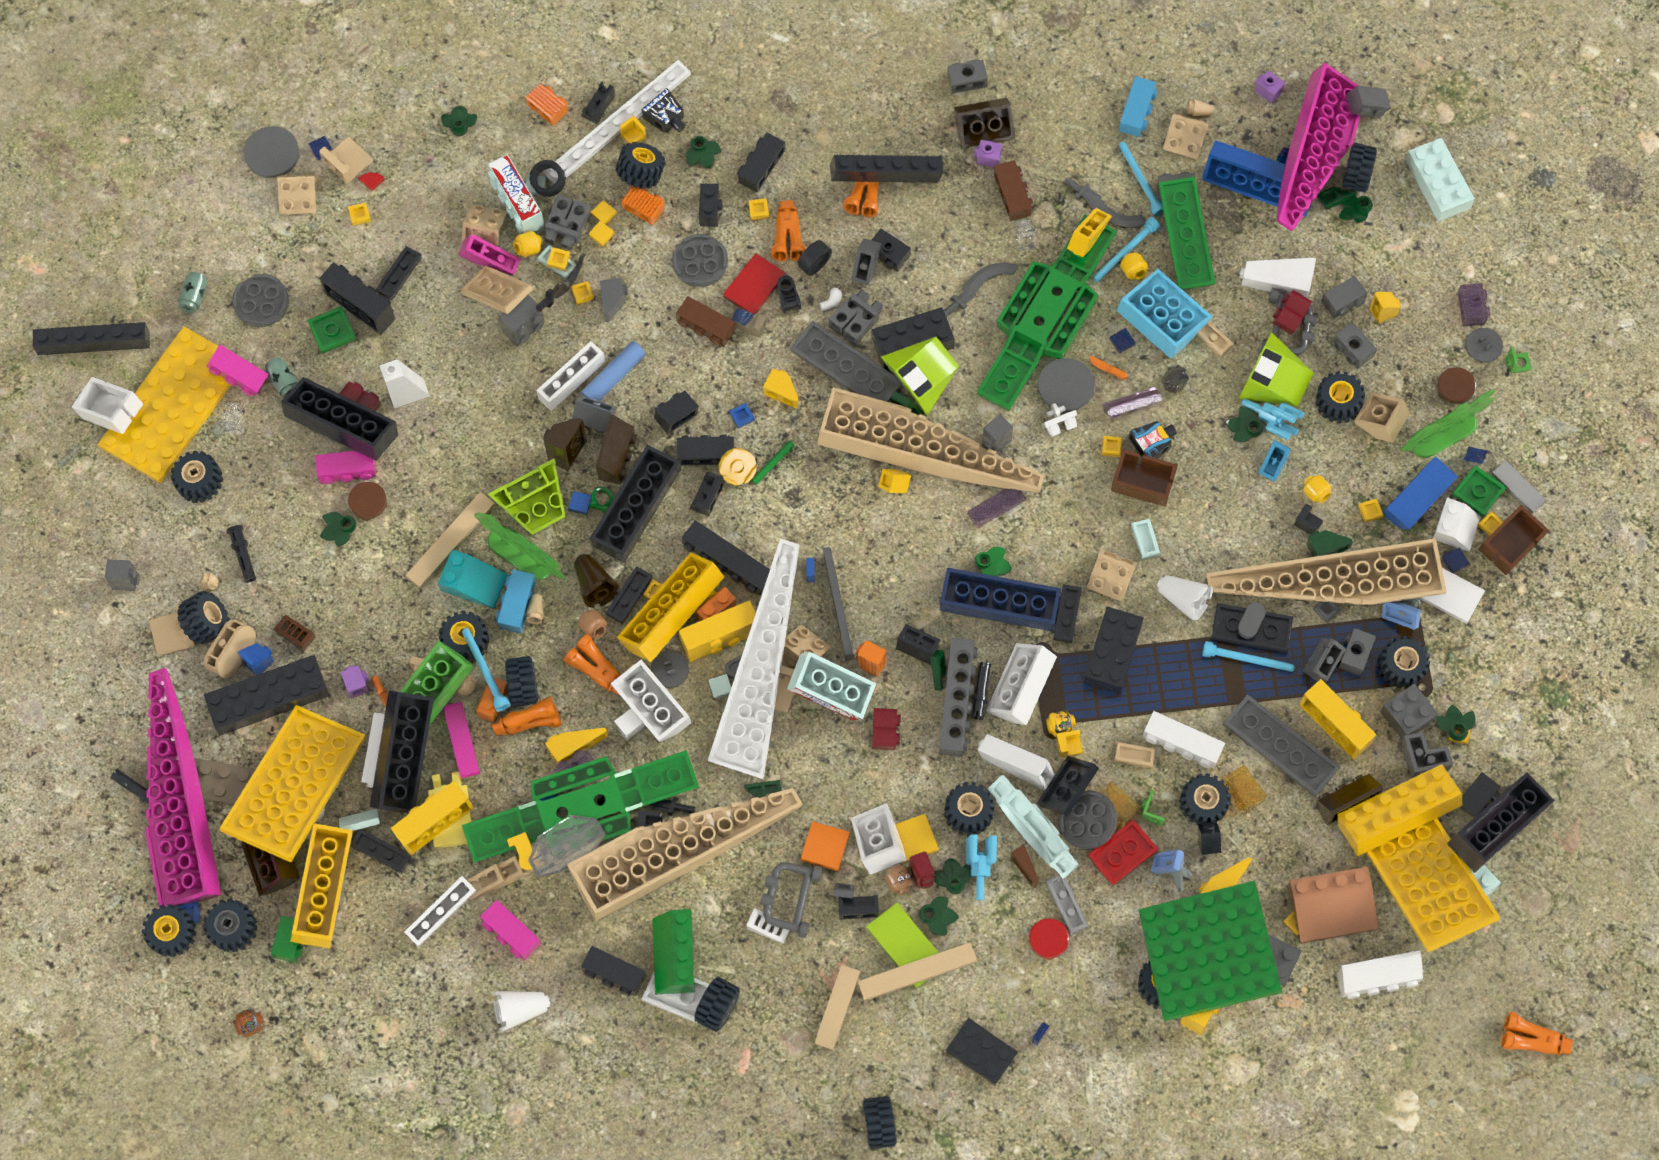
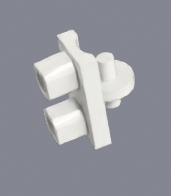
M1054 403L1051 404L1052 410L1046 412L1048 418L1051 416L1055 418L1041 423L1042 428H1046L1048 434L1052 437L1061 433L1057 424L1059 422H1064L1066 430L1077 427L1075 419L1077 413L1074 410L1061 415V412L1066 411L1065 407H1057Z

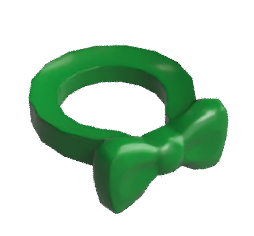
M603 486L596 487L591 494L592 501L589 507L601 510L605 514L614 499L611 490ZM597 492H604L608 495L609 501L604 505H600L595 494Z

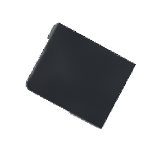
M1305 504L1297 516L1294 525L1310 535L1318 531L1323 520L1311 513L1313 507Z
M638 812L637 827H646L653 825V823L663 822V814L660 812Z

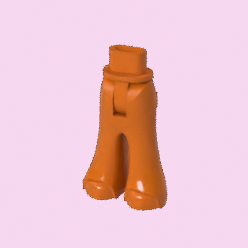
M855 182L850 195L844 201L843 207L845 211L858 215L864 189H867L861 213L863 217L871 218L876 216L878 213L877 192L879 182Z
M793 200L780 201L776 218V236L771 249V256L777 261H787V233H789L790 259L798 261L806 248L800 234L797 208L794 206Z
M586 634L577 643L576 649L572 648L565 655L563 661L569 666L585 673L598 685L607 689L608 692L613 691L618 696L619 693L611 683L621 676L620 673L601 654L591 636ZM577 650H579L582 654H584V655H585L589 660H591L597 667H595V666H593L592 664H590Z
M549 696L527 709L508 713V715L499 719L500 722L492 724V728L496 736L502 734L507 736L508 734H516L535 727L549 726L558 728L562 723L557 707L552 697Z
M1510 1011L1507 1014L1503 1028L1506 1032L1503 1033L1501 1039L1502 1049H1523L1546 1054L1561 1055L1564 1053L1570 1055L1573 1039L1565 1038L1564 1034L1530 1023L1515 1012ZM1515 1033H1519V1034L1531 1036V1037H1534V1038L1523 1037V1036L1517 1035V1034H1515Z

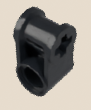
M788 275L781 276L778 279V294L782 312L786 313V311L792 309L801 310V302L793 278ZM784 284H788L791 287L788 289H784L781 286Z

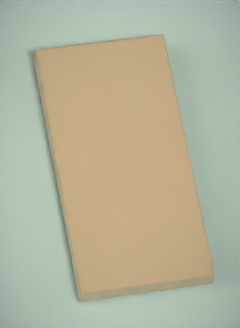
M484 266L461 289V292L467 297L505 314H509L533 288L528 283L491 267Z

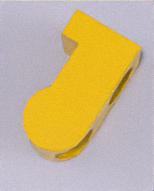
M524 832L507 839L509 847L515 845L521 868L525 870L534 868L537 859L527 833Z

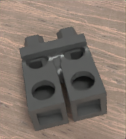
M557 194L545 225V241L555 244L557 237L562 238L561 246L568 250L572 248L574 243L578 244L584 226L591 216V205L576 200L573 202V199Z
M864 290L857 294L853 293L829 318V328L840 336L844 334L843 338L855 347L861 343V339L879 321V314L883 309V304L878 300H875L871 305L866 303L870 296Z

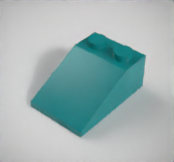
M452 549L438 585L442 592L494 609L508 574L468 554Z

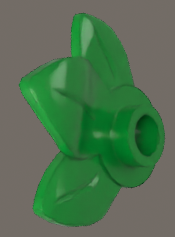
M992 547L988 552H980L975 557V565L982 571V574L999 577V575L1007 574L1012 570L1009 562L1003 558L1006 551L1004 548ZM985 559L988 563L982 564L980 561Z

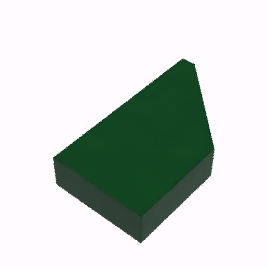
M1331 187L1317 194L1318 200L1326 210L1356 197V191H1345L1339 187Z
M896 391L893 392L891 403L905 406L911 409L912 413L924 416V412L911 399Z
M937 650L931 657V666L935 690L941 691L943 689L942 675L946 673L944 651Z
M780 780L745 784L744 789L754 797L761 798L781 791Z

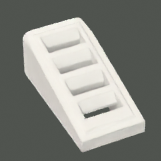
M754 908L747 923V929L784 944L789 930L783 929L779 937L777 936L779 927H775L773 933L769 932L772 926L770 924H767L765 930L762 929L765 922L763 912ZM757 917L761 918L758 926L754 925Z

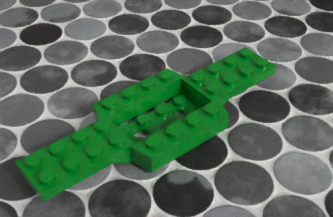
M1084 214L1078 226L1088 217ZM1106 225L1084 257L1076 255L1067 249L1071 240L1070 237L1061 254L1052 265L1032 262L997 319L996 326L1008 336V339L977 390L976 395L1010 411L1043 356L1055 359L1064 358L1098 301V294L1087 285V282L1116 236L1117 231ZM1056 287L1060 288L1062 290V294L1060 296H1054L1051 292L1052 289ZM1076 290L1079 291L1047 344V338L1049 337L1050 333L1052 332L1053 328L1055 327L1056 323L1058 322L1068 303L1072 299ZM1041 317L1044 319V324L1037 326L1033 322L1034 319Z
M687 750L616 773L605 756L531 781L532 802L463 824L462 828L474 863L516 849L515 845L509 847L507 839L524 832L527 833L530 843L545 839L554 855L558 856L631 831L630 810L699 788ZM610 776L608 780L545 801L539 800L541 798ZM597 794L605 796L606 801L602 806L594 803V797ZM559 807H565L568 810V815L565 818H559L556 815V810ZM618 811L622 812L621 814H618V815H615V816H612V817H609V818H606V819H603V820H600V821H597V822H594V823H591V824H588V825H585V826H582V827H579V828H576V829H573V830H570V831H567V832H564V833H561V834L552 836L553 833H555V832H558V831H561V830H564V829H567V828H570V827H573V826H576V825H579V824H582V823H585V822H588V821H591V820H594V819H597V818H600V817H603V816H606V815H609V814H612V813H615V812H618Z

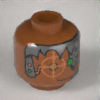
M253 1008L237 1013L233 1021L238 1035H242L245 1038L261 1032V1024L265 1023L261 1012L256 1013Z

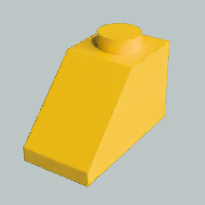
M1376 292L1369 309L1379 324L1398 316L1401 304L1392 292Z
M773 368L763 386V394L797 409L799 407L798 396L790 376L781 369L776 370Z

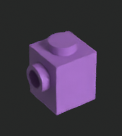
M1268 70L1264 75L1261 74L1257 78L1255 92L1270 103H1273L1283 92L1285 82Z
M981 140L980 145L976 146L974 157H977V164L989 167L999 165L1002 144Z
M359 665L349 666L341 672L350 698L369 692L366 685L369 679L366 671H361Z

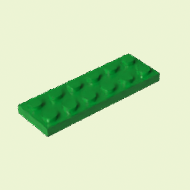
M1195 176L1159 182V192L1177 286L1182 290L1215 285Z

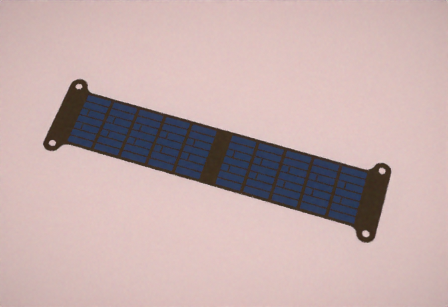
M1382 617L1293 627L1291 629L1287 654L1211 641V637L1136 645L1121 695L1084 684L1085 674L1093 650L1060 654L1055 652L1048 643L1039 642L1035 645H1042L1057 656L1038 698L1043 732L1046 737L1056 739L1053 734H1049L1046 719L1049 718L1050 713L1067 710L1070 715H1074L1075 722L1079 723L1149 715L1153 711L1166 713L1237 705L1247 695L1257 702L1303 697L1318 682L1303 672V669L1308 664V660L1321 638L1334 639L1346 649L1345 639L1348 633L1352 634L1354 628L1376 636L1361 676L1340 669L1341 662L1339 661L1328 681L1324 683L1334 693L1392 687L1389 685L1390 681L1387 680L1385 682L1383 680L1384 675L1379 673L1381 668H1378V662L1380 661L1378 658L1387 643L1391 640L1393 641L1396 637L1400 639L1402 636H1407V639L1413 637L1415 642L1421 641V646L1424 647L1425 640L1421 619L1419 621V628L1415 630ZM1205 641L1213 642V645H1217V648L1290 663L1295 666V670L1290 672L1218 655L1210 656V658L1202 656ZM1351 649L1352 653L1360 654L1358 649ZM1428 667V671L1423 679L1416 685L1418 688L1421 683L1426 685V689L1421 691L1425 697L1429 696L1433 691L1430 667Z

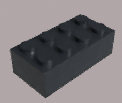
M333 262L319 278L324 294L382 335L395 320L391 301L385 296H379L377 291L370 285L368 287L364 285L358 276L349 274V271L343 265L338 266Z
M943 307L872 329L871 338L882 368L885 370L889 368L881 359V356L937 337L947 351L954 349L955 338Z
M1106 607L1085 674L1084 684L1121 695L1144 617Z

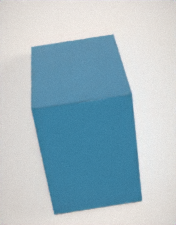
M1274 440L1258 473L1276 481L1289 458L1291 448Z

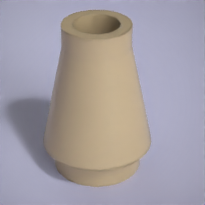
M1196 99L1188 100L1186 114L1191 117L1212 116L1214 113V105Z
M539 594L531 595V600L525 613L526 621L531 624H539L544 618L542 596Z

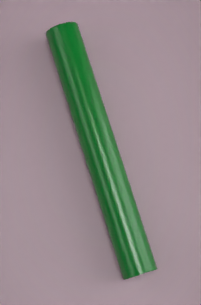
M789 440L751 479L752 483L757 485L795 446L794 443Z

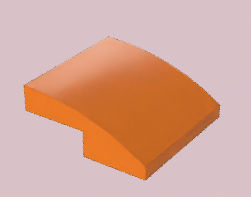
M812 821L800 861L839 871L850 832Z

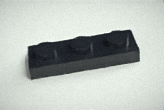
M405 246L377 286V293L392 301L421 260L422 254Z
M636 566L610 605L606 615L623 624L653 579V575Z
M1063 584L1053 640L1066 643L1073 642L1082 587Z
M362 829L358 831L350 844L351 848L400 874L404 872L412 858L411 855Z

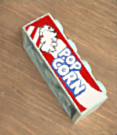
M508 154L489 163L490 171L487 173L490 178V184L494 190L497 189L499 200L502 204L506 205V211L509 217L514 219L515 227L519 234L527 231L537 233L545 229L542 212Z
M808 651L800 654L787 690L856 721L863 719L876 683Z

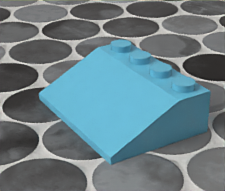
M1159 269L1125 295L1117 309L1119 314L1170 359L1183 350L1213 317Z

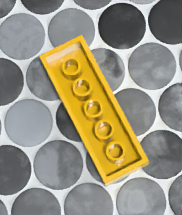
M690 552L617 636L618 640L628 652L652 662L690 616L707 599L710 593L719 585L724 575L713 562Z
M1441 764L1337 814L1338 827L1357 856H1360L1461 807L1462 792Z
M313 824L290 942L330 949L353 830Z

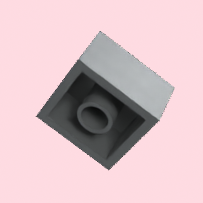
M529 295L509 314L502 313L499 316L502 332L516 346L527 342L530 335L535 331H539L545 323L543 312H539L536 309L538 303Z
M1415 683L1385 703L1380 711L1402 740L1406 735L1420 732L1433 723L1438 716L1437 711Z

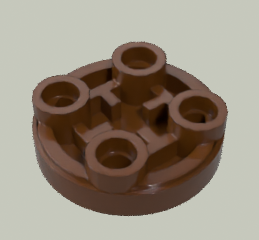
M1449 368L1441 374L1438 380V395L1452 404L1467 403L1476 390L1475 378L1464 368Z
M362 482L351 490L348 504L354 515L362 518L364 521H369L384 511L387 507V497L380 485L374 482Z

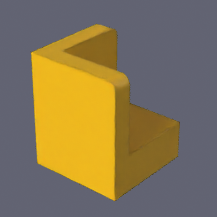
M634 115L619 126L621 137L627 143H639L646 138L645 127Z
M882 469L878 487L889 493H907L911 475L900 469Z
M1080 730L1057 734L1056 742L1060 758L1082 754Z

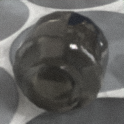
M1180 365L1168 367L1161 379L1162 387L1172 394L1182 392L1189 380V376L1185 373L1187 370Z

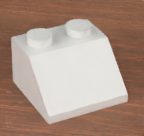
M1447 498L1433 539L1436 538L1438 542L1470 551L1480 516L1466 504Z

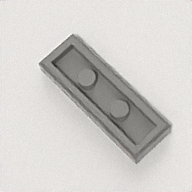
M1504 461L1492 472L1491 475L1506 486V489L1531 514L1546 502V499L1507 461Z
M1058 875L1046 880L1047 888L1069 934L1073 935L1088 928L1086 919L1066 878Z

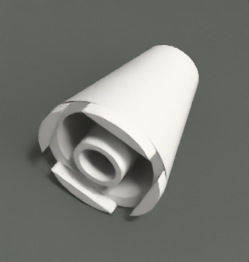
M1169 575L1161 577L1157 584L1158 592L1194 621L1203 615L1208 607L1206 605L1207 598L1211 600L1213 594V587L1207 584Z
M493 992V996H497V1001H493L496 1020L498 1024L502 1023L503 1026L499 1028L500 1031H506L547 1012V1007H550L549 997L544 995L543 992Z

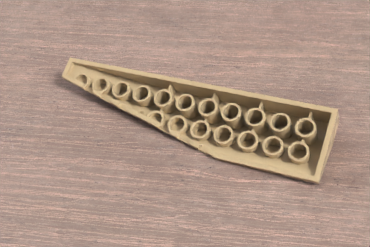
M833 387L817 445L940 477L993 487L1040 493L1044 475L1024 465L1019 466L1008 457L1003 458L997 455L996 451L990 448L987 450L981 447L980 443L954 430L949 431L944 428V425L940 423L935 424L921 414L918 416L905 406Z
M1436 538L1206 573L1208 585L1213 587V593L1374 605L1447 593Z
M791 788L769 794L765 797H756L749 801L736 802L729 806H720L690 814V816L677 817L670 821L657 822L646 827H637L568 863L567 867L594 920L597 921L742 843L803 806V803L795 790Z

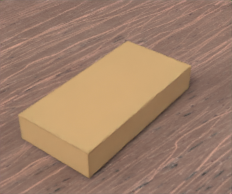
M1117 742L1114 762L1152 769L1156 749Z

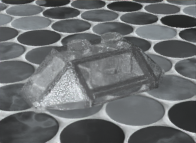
M571 815L537 836L528 861L538 878L560 873L568 868V863L595 850L606 834L596 818Z

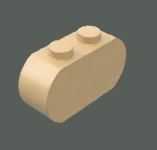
M238 620L226 622L205 655L204 664L206 669L222 678L234 676L242 664L238 652L255 643L256 634L254 629Z

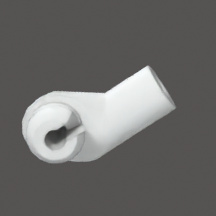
M838 288L831 289L829 299L819 303L822 312L839 305L842 298L841 290Z

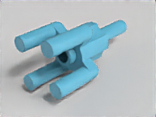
M1248 399L1242 401L1243 406L1259 413V420L1268 423L1266 425L1267 431L1286 440H1289L1291 434L1294 436L1298 434L1299 429L1284 423V420L1295 423L1297 418L1302 419L1304 417V412L1285 403H1281L1279 407H1276L1267 402L1260 406Z
M970 835V837L966 838L965 862L967 865H971V876L977 877L976 900L979 901L984 900V877H990V866L996 862L997 836H989V838L985 839V852H977V835Z

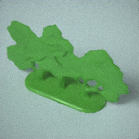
M1496 390L1487 391L1469 405L1468 403L1458 405L1454 411L1418 430L1411 436L1408 443L1403 445L1400 451H1412L1421 458H1428L1471 435L1477 427V420L1474 414L1481 412L1493 402L1495 397H1490Z
M480 512L474 514L475 518L481 522L484 528L492 531L488 537V545L496 555L522 572L535 574L536 580L545 579L551 574L566 580L564 574L557 569L560 568V565L548 553L527 540L522 534H518L511 528L502 527L489 514Z

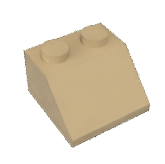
M1371 392L1354 422L1376 439L1393 443L1410 412L1403 399Z

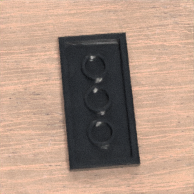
M1217 603L1211 641L1283 654L1288 653L1293 616L1266 612L1256 635L1251 639H1245L1239 635L1238 626L1247 608Z

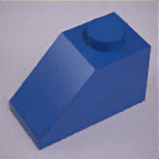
M259 643L238 652L243 664L255 675L262 674L274 662L271 656L273 652L266 645L262 647Z

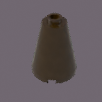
M582 554L578 556L574 566L583 602L586 606L595 608L594 605L600 603L603 606L612 601L618 594L616 591L617 588L619 589L617 582L591 555Z

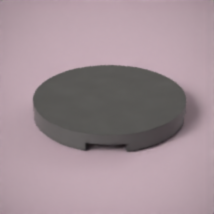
M270 126L257 130L249 137L244 147V157L247 166L256 175L263 178L286 175L296 166L299 159V146L291 132L281 127Z
M694 234L684 238L673 252V268L678 278L684 283L694 287L709 286L719 281L725 274L728 266L727 251L722 243L710 237V235Z
M268 274L252 275L253 277L240 283L234 291L232 303L235 313L242 322L249 326L267 327L273 325L285 315L288 309V292L280 280Z
M1071 358L1057 359L1047 364L1041 371L1038 379V392L1048 407L1051 408V404L1055 403L1057 407L1064 406L1066 409L1064 412H1071L1083 407L1091 400L1094 392V378L1089 368L1082 362Z
M1091 790L1084 791L1068 816L1060 814L1059 825L1061 833L1070 844L1079 849H1096L1107 843L1113 836L1117 827V811L1112 801L1102 793Z

